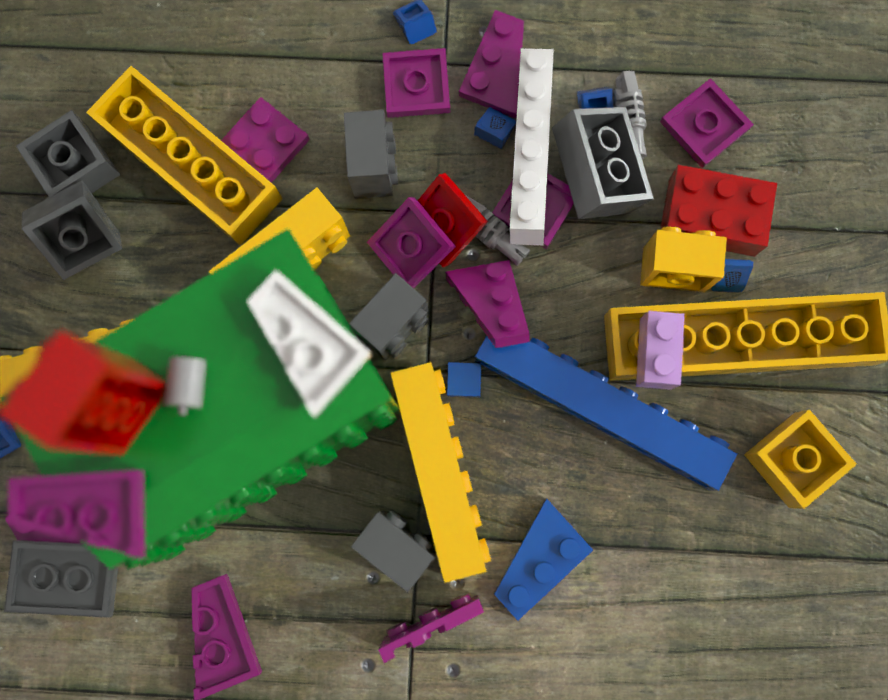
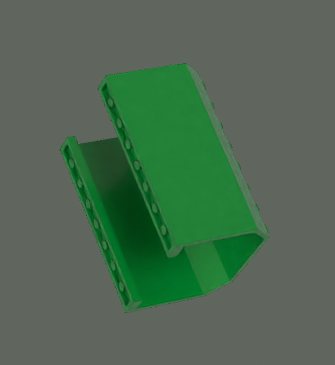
M289 228L94 342L133 358L166 382L170 357L205 360L206 372L202 408H187V415H178L179 407L164 405V397L123 456L46 448L16 427L41 476L144 470L145 558L124 555L125 553L98 548L80 541L109 569L125 566L127 570H131L139 565L144 567L152 562L156 564L164 559L168 561L186 550L184 547L185 543L189 544L195 540L199 542L216 532L215 525H220L226 521L231 523L247 513L245 507L249 504L253 505L257 502L262 504L278 494L275 490L277 487L286 484L291 486L308 476L306 472L308 468L313 465L314 467L327 465L338 457L336 451L344 446L352 449L368 439L367 432L376 427L380 431L384 430L398 421L396 415L400 413V408L370 358L366 360L316 418L312 417L305 405L303 397L291 380L281 358L247 302L252 295L277 270L359 343L360 341L323 280L315 273ZM7 394L0 397L3 405L7 403Z

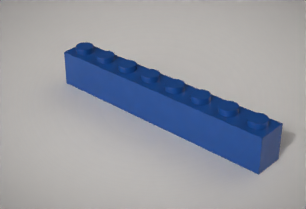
M486 336L475 356V362L481 363L487 369L707 490L719 491L737 456V453L728 449L730 444L723 439L713 435L707 438L698 433L699 427L684 419H680L679 422L667 416L669 411L664 407L652 402L647 405L637 399L639 395L624 386H620L617 389L607 383L609 379L605 375L595 370H591L590 373L577 367L579 365L577 360L565 354H561L559 357L549 352L550 347L541 340L532 338L527 343L495 348Z

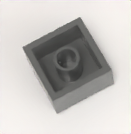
M72 110L16 145L49 197L80 181H83L90 192L93 193L120 175L88 125Z
M384 110L344 113L347 178L355 199L393 196L392 185H398L397 165L395 164L396 143L392 121L386 122Z
M83 181L22 212V230L63 280L122 249L119 230Z
M395 273L349 325L355 334L383 360L386 361L390 356L396 358L406 347L407 343L404 340L412 331L417 334L429 321L426 317L429 314L427 300Z
M384 510L377 512L351 547L408 593L435 558L436 552L432 549L434 542L420 531L416 535L405 528L408 522L394 510H389L388 513Z

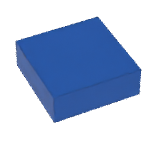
M448 362L447 396L480 397L481 363Z

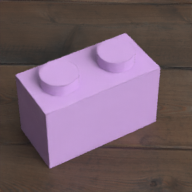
M648 311L640 318L636 387L671 390L681 385L684 314Z

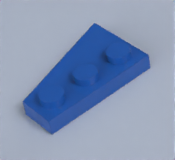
M545 498L535 520L528 529L523 542L494 592V595L517 621L593 551L547 498Z

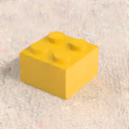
M663 227L661 230H657L643 248L640 286L696 292L708 291L724 278L727 237L716 236L715 232L707 230L696 231L694 234L683 233L677 227Z
M810 409L793 413L744 454L788 508L805 509L857 465Z

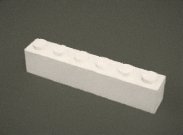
M521 49L510 215V244L544 245L554 49Z

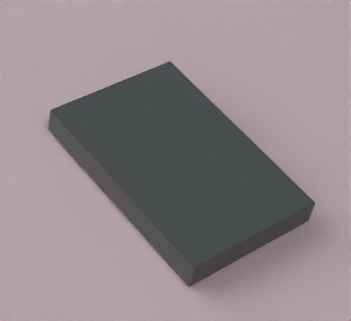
M13 540L4 612L112 617L118 568L109 569L82 543Z

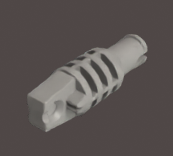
M623 71L616 78V89L613 91L614 105L616 107H626L643 160L644 157H647L643 131L647 126L645 111L643 110V95L641 89H638L635 72Z
M465 195L488 221L475 237L489 249L497 248L518 266L531 250L524 245L510 244V234L508 233L510 229H508V226L498 217L494 216L485 206Z

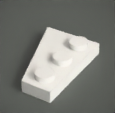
M277 270L247 301L314 418L372 355Z

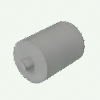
M186 357L169 358L164 405L179 407L178 415H187V408H202L206 372L205 360Z

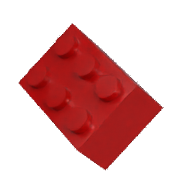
M678 165L669 178L661 228L677 227L683 233L692 234L701 230L713 231L716 233V236L727 237V252L755 257L768 247L777 183Z

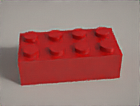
M60 329L56 336L51 337L42 345L37 354L38 361L27 376L18 380L11 387L7 394V403L0 411V415L46 448L123 456L164 399L167 382L133 358Z

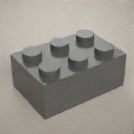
M626 107L573 109L552 127L578 219L630 214L654 199Z

